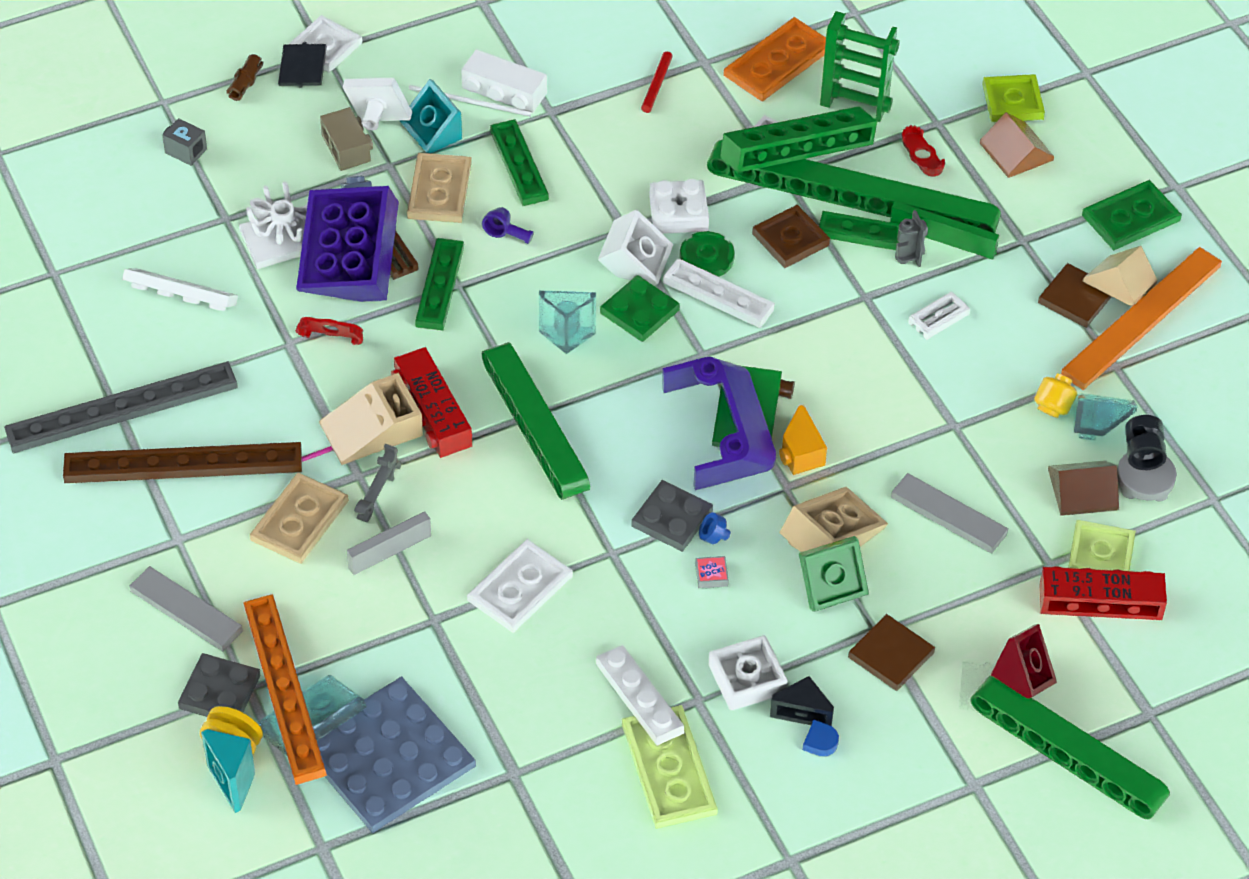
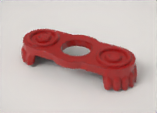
M916 125L906 126L902 132V143L909 152L910 159L919 166L925 175L931 177L940 175L945 167V159L940 161L936 155L935 148L929 145L923 137V129ZM926 150L930 153V156L928 158H919L915 152Z
M302 317L295 330L298 335L306 336V338H310L312 332H317L329 336L351 338L352 345H361L363 343L364 330L360 326L332 319ZM325 325L334 326L338 330L328 329Z

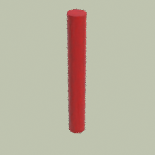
M665 51L662 54L641 106V110L645 113H650L673 58L671 52Z

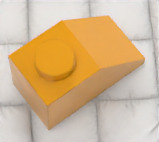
M804 405L798 406L783 435L782 448L779 449L783 465H788L793 475L825 466L827 446Z

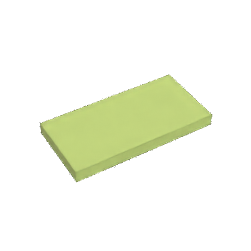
M682 705L671 707V709L683 723L684 734L659 745L654 743L635 716L622 718V727L656 829L717 815L718 811Z

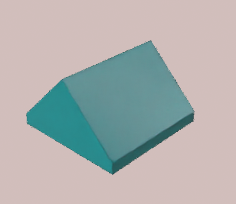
M429 79L410 104L412 110L411 119L399 121L424 151L431 154L462 139L461 111L434 80Z
M206 729L201 734L207 767L233 811L237 813L243 807L255 776L251 741L248 738Z

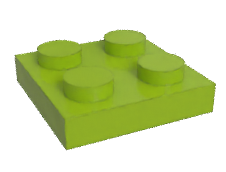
M1036 74L983 77L982 85L991 122H997L1005 112L1022 121L1044 120L1045 110Z

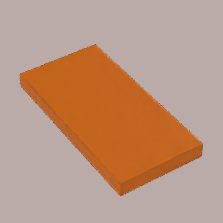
M793 17L724 68L723 76L763 102L824 56L826 37L796 17Z

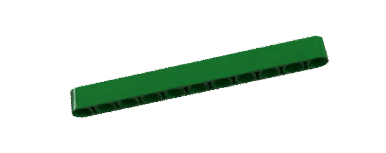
M723 140L715 143L707 162L708 170L717 176L890 218L895 201L993 233L996 232L1001 217L1000 209L990 203L807 159L737 173L720 157Z

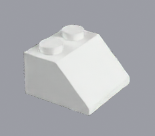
M636 209L613 221L598 260L618 278L632 280L636 275H639L655 286L659 283L674 244Z

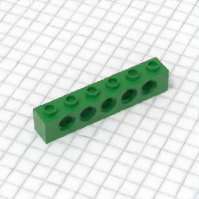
M860 106L727 132L723 134L720 157L739 173L874 144L877 120Z

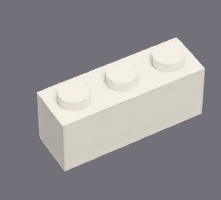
M477 49L461 69L463 89L520 110L530 111L532 114L547 94V74Z

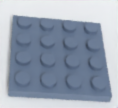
M402 676L314 730L327 774L325 778L371 833L376 832L476 767L474 757Z

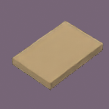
M418 153L407 219L462 223L472 157Z
M297 472L250 533V541L302 564L348 503V495Z

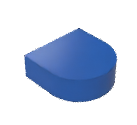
M813 720L802 750L818 756H829L837 750L839 742L838 732L828 724Z

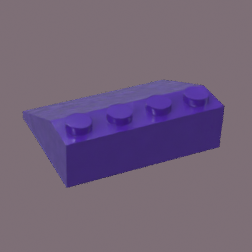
M389 185L309 190L296 285L297 291L359 302L387 300L399 201Z

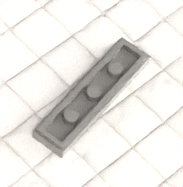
M909 473L903 477L891 493L892 499L991 554L1008 534L1009 528Z
M151 566L129 585L130 592L222 652L243 632L241 624Z

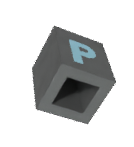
M180 118L167 127L162 134L165 154L190 166L207 150L205 130Z

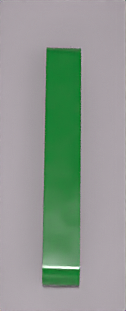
M507 342L482 351V361L487 373L558 497L564 500L589 491L590 482L585 469L512 344Z
M989 676L970 698L972 706L981 715L1143 819H1151L1170 796L1168 787L1161 780L1035 699L1025 698L993 676Z

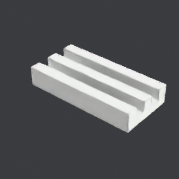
M951 291L909 316L908 323L911 326L916 325V331L919 333L923 332V337L928 340L968 316L970 307ZM954 302V304H952L951 306L947 307L946 309L943 308V307L947 306L948 304ZM933 313H935L934 316L930 317L929 319L925 320L924 322L922 321L923 319H925V318H927L928 316H930V315H932Z

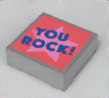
M725 556L695 558L698 589L728 587L729 579Z

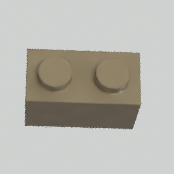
M350 107L320 116L321 135L340 171L371 162L370 150H373V142L370 135H365L363 132L364 128L363 124H361V118L359 116L355 117Z

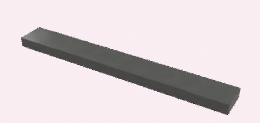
M229 361L9 424L4 426L12 453L14 454L237 389L238 385Z

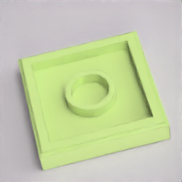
M1076 520L1068 568L1130 571L1136 531Z

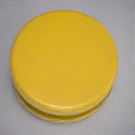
M225 706L212 708L207 716V721L203 723L200 729L201 739V732L206 729L248 738L251 741L253 755L256 751V746L263 737V731L255 720L239 710Z

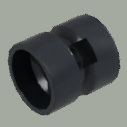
M1139 415L1131 418L1125 425L1129 464L1138 470H1153L1162 466L1167 458L1162 420L1153 415Z

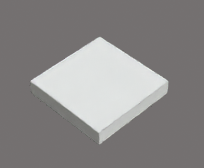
M320 15L289 44H302L303 42H307V44H326L324 70L330 73L362 44V36Z

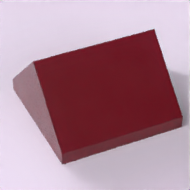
M1034 624L1010 637L991 673V676L1025 698H1032L1057 683L1040 624Z

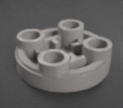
M1126 453L1120 459L1117 467L1118 484L1122 488L1121 493L1128 499L1165 501L1174 488L1177 477L1175 465L1168 457L1166 462L1156 469L1138 470L1129 464Z

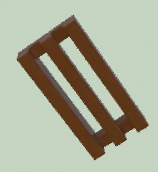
M395 230L394 244L409 267L393 246L392 258L401 269L398 271L394 264L391 263L390 275L393 280L419 270L418 262Z

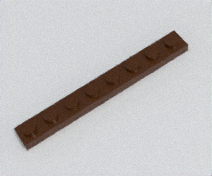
M301 442L64 453L63 479L65 484L302 472Z

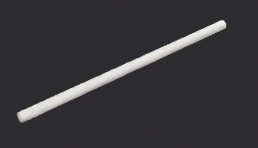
M409 85L408 89L420 92L423 87ZM445 93L452 100L531 117L530 111Z

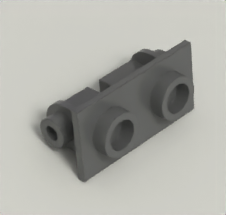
M913 210L912 219H904L899 224L897 238L899 243L896 246L895 258L900 264H906L915 260L917 266L921 267L922 255L925 254L924 241L925 236L928 235V228L926 222L920 219L916 210Z

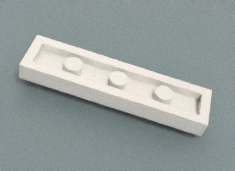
M679 258L663 276L664 284L758 328L763 326L774 311V302Z
M138 268L124 269L122 280L132 282L131 287L136 289L148 290V287L157 289V294L167 297H173L174 294L183 296V301L194 304H199L200 301L210 303L209 308L225 311L226 307H233L237 304L238 295Z
M623 645L596 656L598 668L656 745L684 734L683 723Z

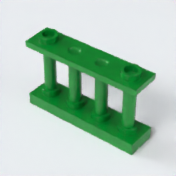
M835 11L826 33L820 106L830 108L834 98L839 99V97L877 107L876 120L881 122L884 113L890 112L893 98L889 96L894 56H896L900 45V40L896 39L897 27L892 26L887 39L848 29V26L845 25L846 13ZM846 39L883 49V58L847 49L843 42ZM846 59L881 69V75L877 77L844 68V64H841V61ZM843 78L879 88L878 96L842 87L843 85L839 83V80Z

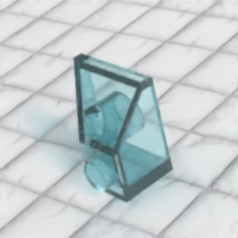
M1077 393L1073 432L1079 433L1078 438L1096 440V436L1106 435L1137 412V404L1134 400Z

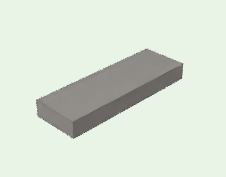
M422 512L348 549L349 570L353 575H356L431 537L430 517L426 512Z

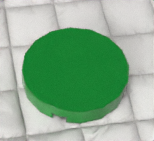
M704 231L694 233L687 241L685 239L682 242L679 258L720 277L732 268L735 260V251L730 240L728 242L724 239L725 236L715 232Z

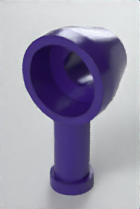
M498 207L489 211L482 219L484 231L492 237L501 238L509 234L525 241L524 243L529 244L533 238V231L525 230L510 223L511 214L504 207Z

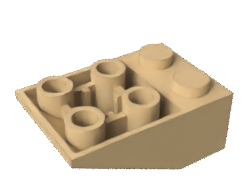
M399 373L371 382L319 421L341 465L385 450V443L396 446L423 436L422 414Z

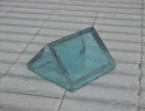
M539 290V332L565 354L578 347L596 334V292Z

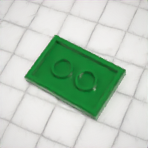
M1150 179L1090 205L1082 211V216L1113 251L1181 221L1182 216Z
M742 366L750 373L772 438L782 371ZM722 386L712 438V446L720 447V442L725 436L737 433Z

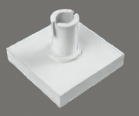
M395 78L344 80L342 88L357 115L361 118V124H363L365 129L377 130L379 121L411 119L412 110Z

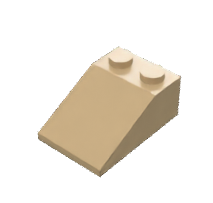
M843 487L793 506L779 533L788 540L792 547L800 552L852 536L858 538L861 547L885 529L888 523L848 487Z

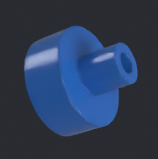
M712 512L702 521L699 537L701 540L713 545L721 539L726 541L730 537L731 531L726 528V519Z

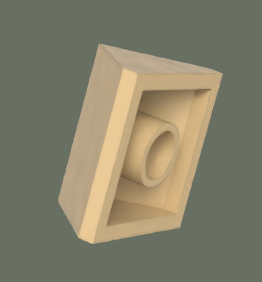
M1138 246L1108 256L1084 277L1083 282L1132 307L1156 285L1157 278L1142 246Z

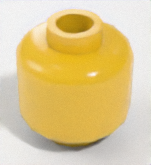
M1058 373L1055 378L1044 377L1034 397L1035 402L1038 404L1037 409L1055 418H1059L1060 415H1067L1077 396V390L1071 386L1073 380Z

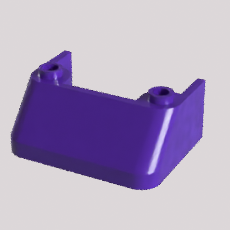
M704 357L662 368L663 393L699 384L712 386L721 383L737 433L729 434L721 440L719 450L722 459L694 466L693 486L695 491L768 472L774 467L776 462V450L750 373L740 365L714 357Z

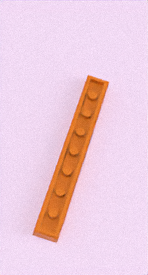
M1197 248L1062 368L1061 375L1073 380L1072 383L1085 390L1221 267L1222 261L1203 248Z
M270 594L243 602L295 784L298 785L327 776L274 596Z

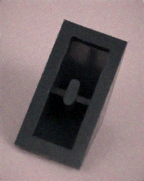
M810 676L772 695L771 718L812 725L813 720L832 726L834 706Z

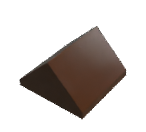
M1104 460L1048 466L1060 516L1119 510L1117 465Z

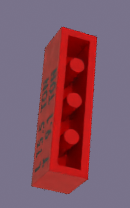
M423 347L394 357L395 370H392L391 374L399 373L422 414V427L426 431L425 437L431 449L435 448L440 458L472 447V428L427 348Z
M1059 566L1043 567L1039 584L1041 614L1163 620L1167 605L1165 573H1154L1152 571L1134 572L1119 569H1075Z

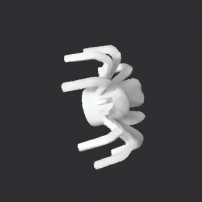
M286 181L282 182L285 200H279L274 203L270 197L268 186L264 185L263 190L266 200L260 198L251 199V208H246L248 218L257 236L267 237L273 227L277 225L276 242L279 245L283 243L282 228L287 230L293 241H301L302 228H298L297 235H295L292 227H296L300 219L305 221L306 216L298 212L307 210V204L300 208L293 206L289 186ZM272 221L265 232H260L258 226H263Z

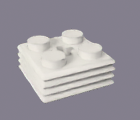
M688 179L686 181L670 182L662 180L650 183L649 198L652 222L662 234L704 232L709 230V213L703 180Z
M765 635L709 652L708 665L730 710H736L772 699L773 694L788 686V680Z

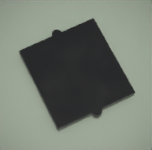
M307 42L302 44H283L278 80L279 86H298L302 88L303 86L322 85L327 50L326 44H307Z

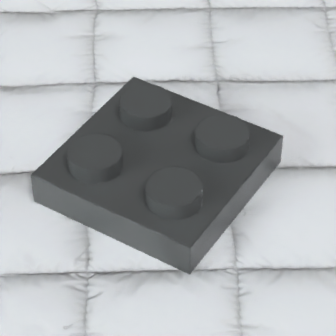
M661 480L632 518L631 527L683 552L699 531L704 518L713 512V504L669 482Z
M202 653L178 700L179 709L205 717L208 716L212 708L217 706L230 707L244 712L261 676L260 669Z

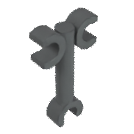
M386 443L384 445L385 452L383 457L378 456L377 464L381 465L364 499L359 500L354 509L358 513L356 518L367 523L372 516L374 503L386 481L393 482L395 480V469L401 468V461H398L397 447Z

